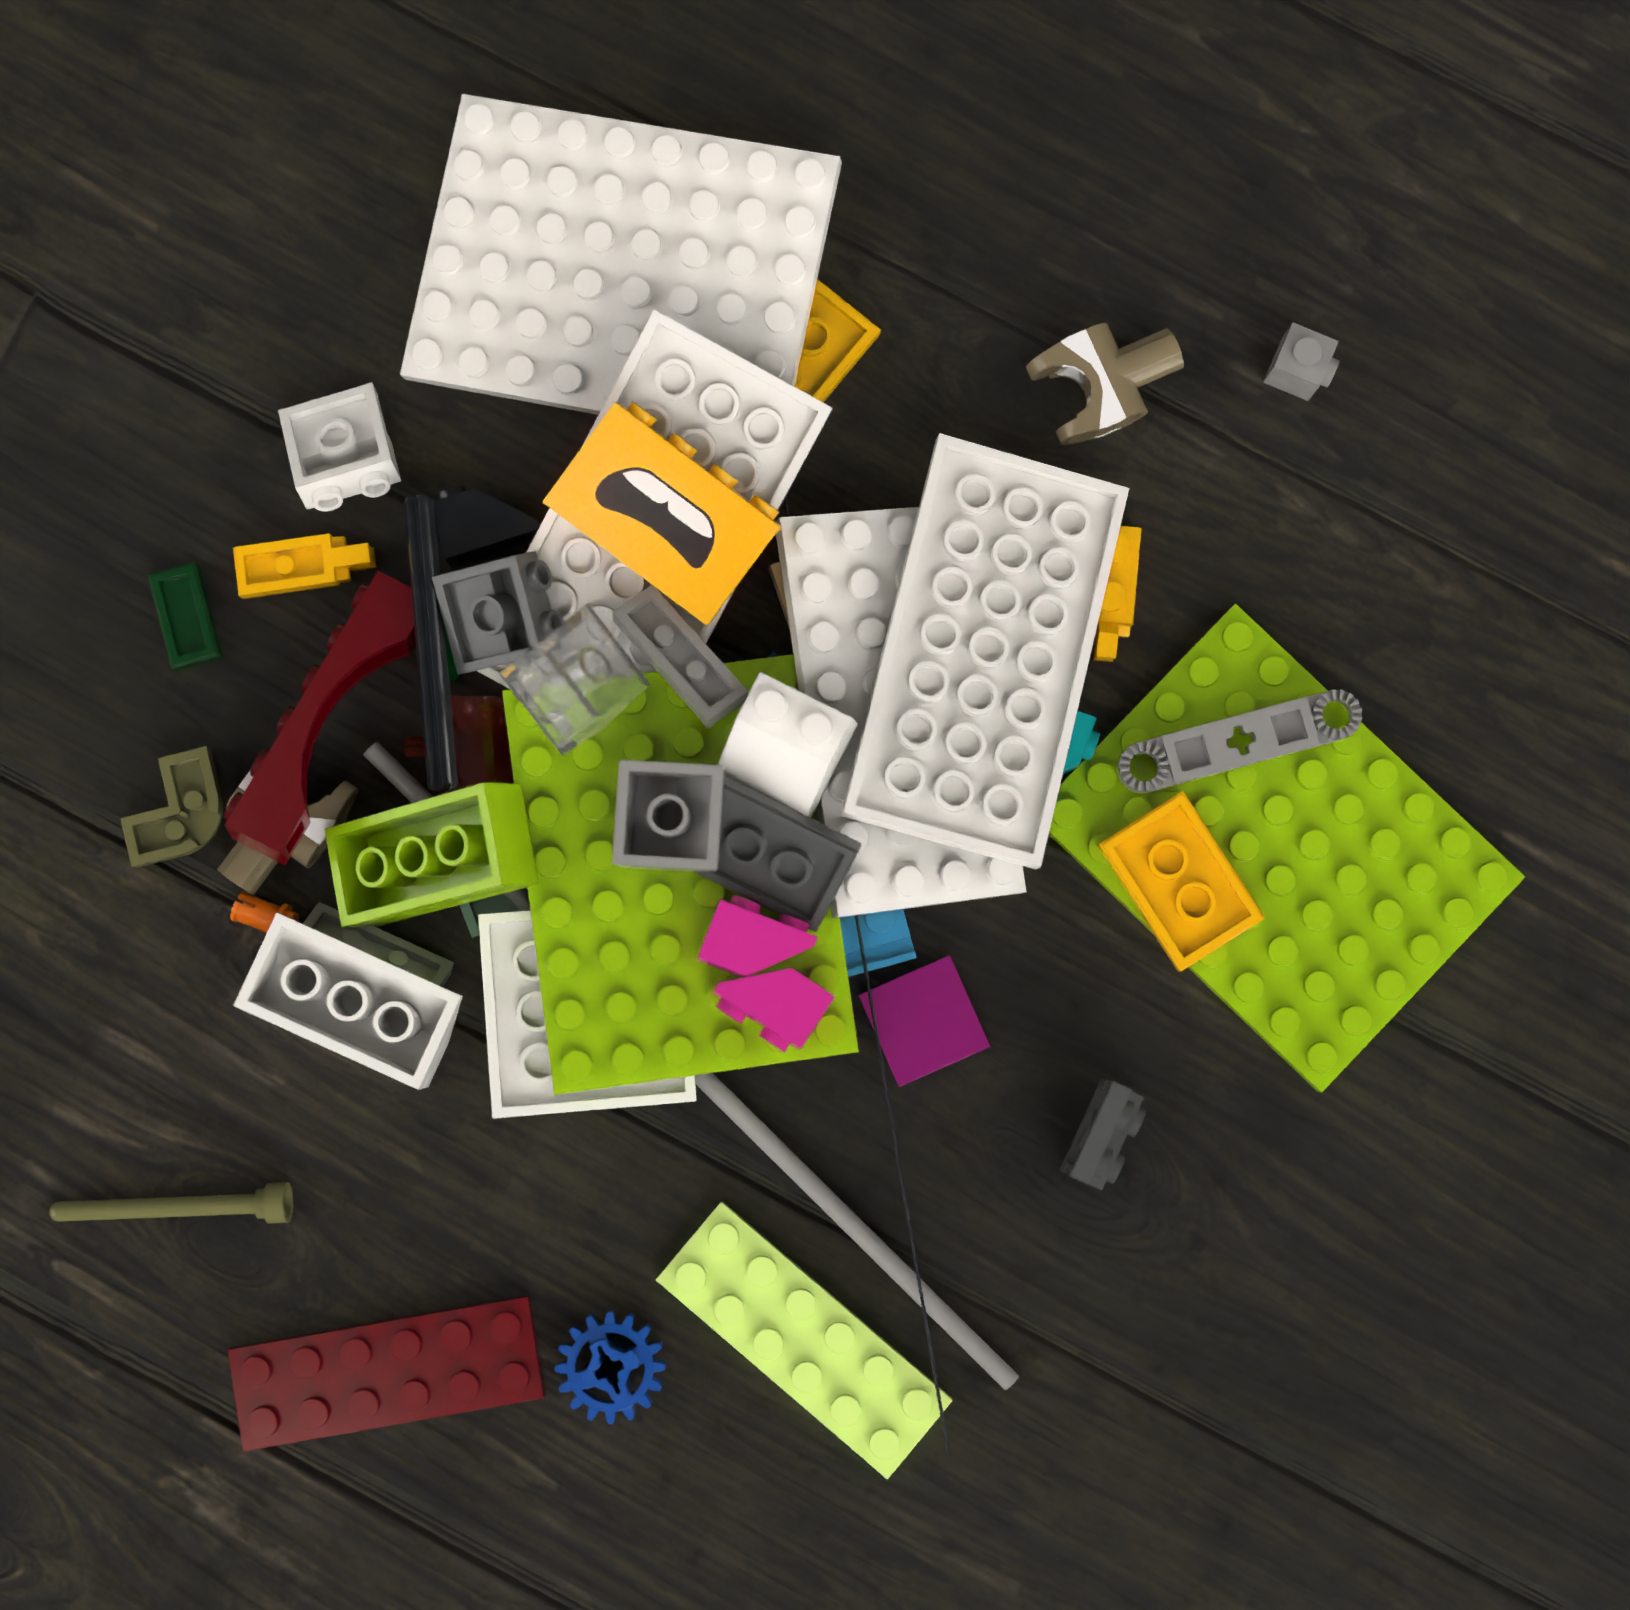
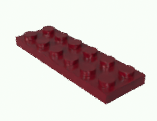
M530 1295L236 1346L228 1349L243 1452L543 1399L546 1396Z

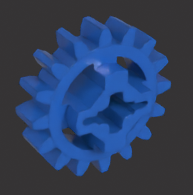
M609 1309L605 1322L601 1323L595 1314L591 1313L586 1317L587 1330L576 1324L569 1330L575 1343L562 1342L558 1348L563 1355L568 1356V1360L561 1361L555 1365V1372L567 1374L568 1377L558 1389L560 1393L574 1392L576 1396L569 1406L572 1410L580 1407L583 1403L589 1407L587 1420L592 1421L597 1413L602 1411L605 1412L607 1423L613 1424L617 1412L623 1411L626 1418L630 1421L636 1415L634 1404L638 1403L646 1409L652 1405L653 1401L647 1390L660 1391L663 1386V1382L654 1376V1372L663 1371L667 1367V1361L654 1358V1354L663 1347V1343L661 1340L649 1343L646 1338L652 1328L649 1323L642 1326L639 1330L633 1327L634 1313L630 1312L623 1322L617 1321L615 1310ZM610 1333L624 1335L635 1344L627 1347L613 1341ZM589 1340V1347L593 1356L589 1364L578 1369L580 1351ZM605 1355H608L611 1361L621 1360L623 1363L616 1378L613 1377L610 1371L602 1373L599 1369L605 1360ZM644 1363L645 1372L640 1386L633 1392L629 1379L630 1373L633 1369ZM596 1387L609 1393L611 1400L600 1398L592 1394L588 1389Z

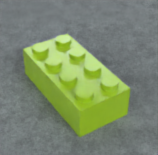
M483 782L324 829L341 928L382 926L539 884L521 784Z

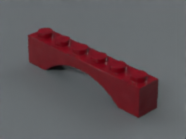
M377 571L370 584L364 582L357 590L351 608L354 609L353 613L345 625L339 623L333 630L327 643L329 653L321 666L315 664L307 673L301 688L304 692L303 696L295 708L290 706L285 710L276 728V733L279 736L270 750L263 749L259 753L250 772L253 779L244 794L237 792L233 796L224 814V818L227 820L225 826L232 839L283 865L287 864L311 823L307 803V773L314 744L325 720L342 697L362 679L386 664L409 656L416 645L411 587L380 571Z

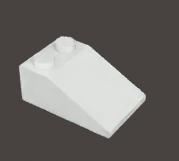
M760 672L736 718L718 765L724 766L725 776L811 818L858 724L852 717Z

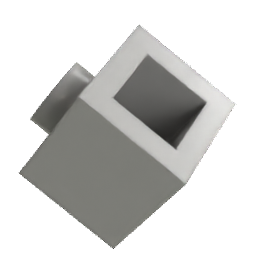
M1293 322L1279 343L1263 383L1308 401L1320 385L1326 388L1330 385L1340 360L1332 357L1339 341Z

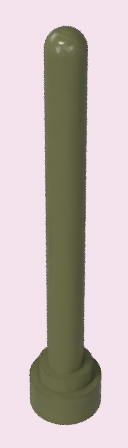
M289 1182L267 1183L265 1188H258L255 1194L59 1201L50 1207L49 1214L57 1222L255 1214L257 1219H265L268 1224L289 1223L293 1213V1192Z

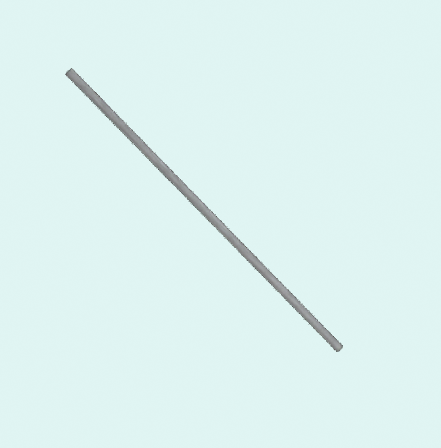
M375 742L366 750L363 756L411 803L433 797L379 742ZM526 888L503 893L520 911L530 910L529 895ZM713 1073L695 1075V1084L921 1307L916 1273ZM921 1279L926 1313L1004 1390L1009 1389L1016 1382L1019 1375Z

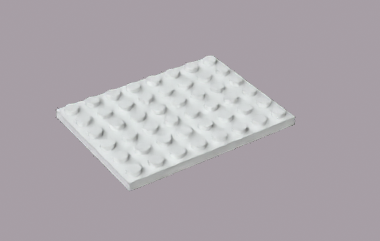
M462 94L400 375L409 381L599 415L653 310H656L795 387L842 165L840 156Z

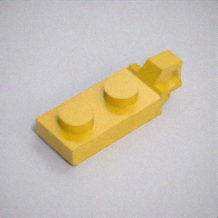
M1120 526L1095 633L1093 660L1113 662V659H1116L1118 637H1129L1130 627L1133 625L1142 528Z
M330 533L233 548L238 595L242 599L337 586L340 583L351 581L350 571L376 567L374 547H371L369 543L347 545L345 536L333 537Z

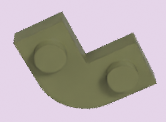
M204 746L158 758L169 806L120 818L131 867L138 868L192 854L203 848L216 834L223 816V797L210 747Z

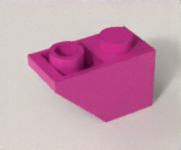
M732 895L730 903L721 899L718 902L696 960L745 978L814 947L817 936L806 933L809 924L785 914H780L778 921L759 914L761 905Z
M793 968L720 982L712 991V994L720 998L715 1006L739 1023H742L746 1016L764 1027L759 1036L783 1052L786 1051L789 1045L795 1049L803 1047L835 998V996Z

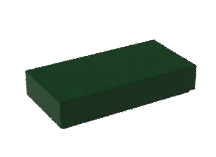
M193 562L147 575L171 669L178 671L222 659L223 655L200 566Z

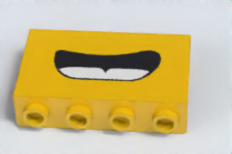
M633 401L627 408L614 402L542 502L707 626L722 609V605L771 539L781 529L782 526L774 520L779 511L756 494L748 501L733 488L738 483V480L715 463L707 470L695 461L693 456L698 451L674 432L666 439L652 428L657 419Z

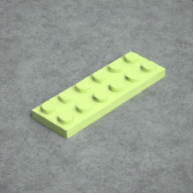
M723 1201L719 1203L656 1279L658 1283L887 1480L940 1417L935 1383ZM939 1387L944 1412L953 1400L951 1396Z

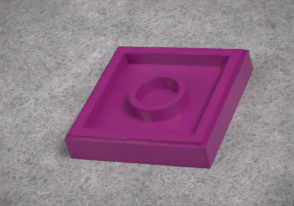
M950 955L871 989L879 1042L898 1087L990 1047ZM867 991L858 996L874 1030Z

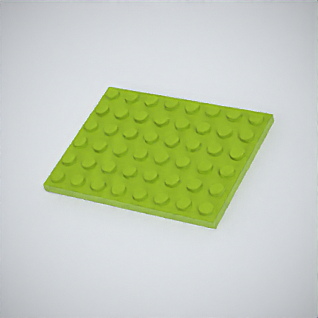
M1235 603L1096 747L1091 760H1084L1060 784L1049 835L1153 934L1097 845L1184 791L1265 917V919L1188 968L1317 1092L1322 1093L1519 885L1525 876L1362 722L1355 733L1337 742L1148 793H1135L1127 789L1118 778L1117 762L1122 752L1132 744L1328 691ZM1328 702L1323 707V721L1330 728H1344L1348 722L1347 709L1338 702ZM1233 728V736L1226 740L1229 749L1237 748L1240 755H1246L1245 747L1252 743V738L1250 734L1242 735L1239 728ZM1136 754L1130 760L1129 767L1133 778L1143 782L1154 778L1157 767L1152 757L1147 754Z
M794 654L723 663L748 690V695L760 672L799 691ZM657 671L503 690L514 784H521L539 882L538 885L527 888L554 1095L859 1052L840 917L832 918L831 907H829L818 930L814 932L808 929L806 932L817 936L814 947L750 975L754 976L793 968L835 996L803 1047L795 1049L789 1045L786 1051L783 1052L759 1036L764 1027L746 1016L743 1022L739 1023L715 1007L720 998L712 994L716 985L720 982L740 979L742 977L696 960L720 899L730 903L732 895L745 897L693 871L622 868L612 864L619 760L718 765L743 704L708 729ZM815 809L811 818L818 821L817 811ZM761 906L759 911L760 915L778 921L780 914Z

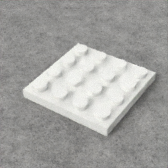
M531 911L478 914L492 1118L697 1101L695 1075L554 1095Z

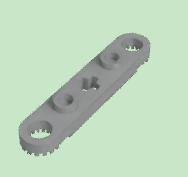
M1341 689L1330 690L1137 742L1125 749L1117 762V775L1121 783L1130 791L1148 793L1337 742L1351 736L1360 727L1359 725L1363 718L1362 708L1359 705L1358 699H1355L1351 693ZM1328 702H1338L1347 709L1348 722L1344 728H1330L1323 721V707ZM1233 728H1239L1242 735L1250 734L1252 738V743L1245 747L1246 755H1240L1237 748L1229 749L1226 740L1233 736ZM1147 754L1153 758L1157 767L1153 779L1143 782L1132 777L1129 764L1134 755Z

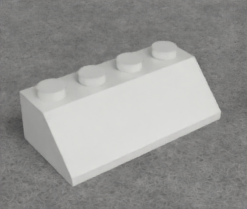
M276 912L233 1006L419 1090L429 1087L450 1041L463 996Z

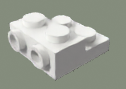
M372 382L278 410L295 489L307 510L315 508L324 512L332 511L342 505L344 498L361 493L367 497H379L390 490L391 484L401 482L393 445L386 431L378 394Z

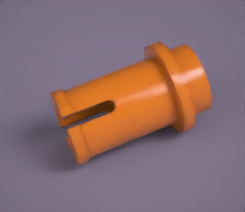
M242 891L238 895V899L243 901V903L235 901L230 914L232 921L240 922L265 933L268 932L276 912L299 922V914L293 911L291 905L286 903L278 906L253 896L247 891Z

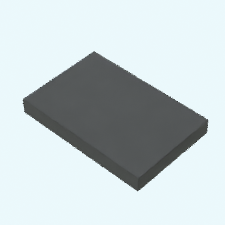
M724 775L718 871L693 872L778 914H785L809 924L808 929L816 932L854 862L862 843Z

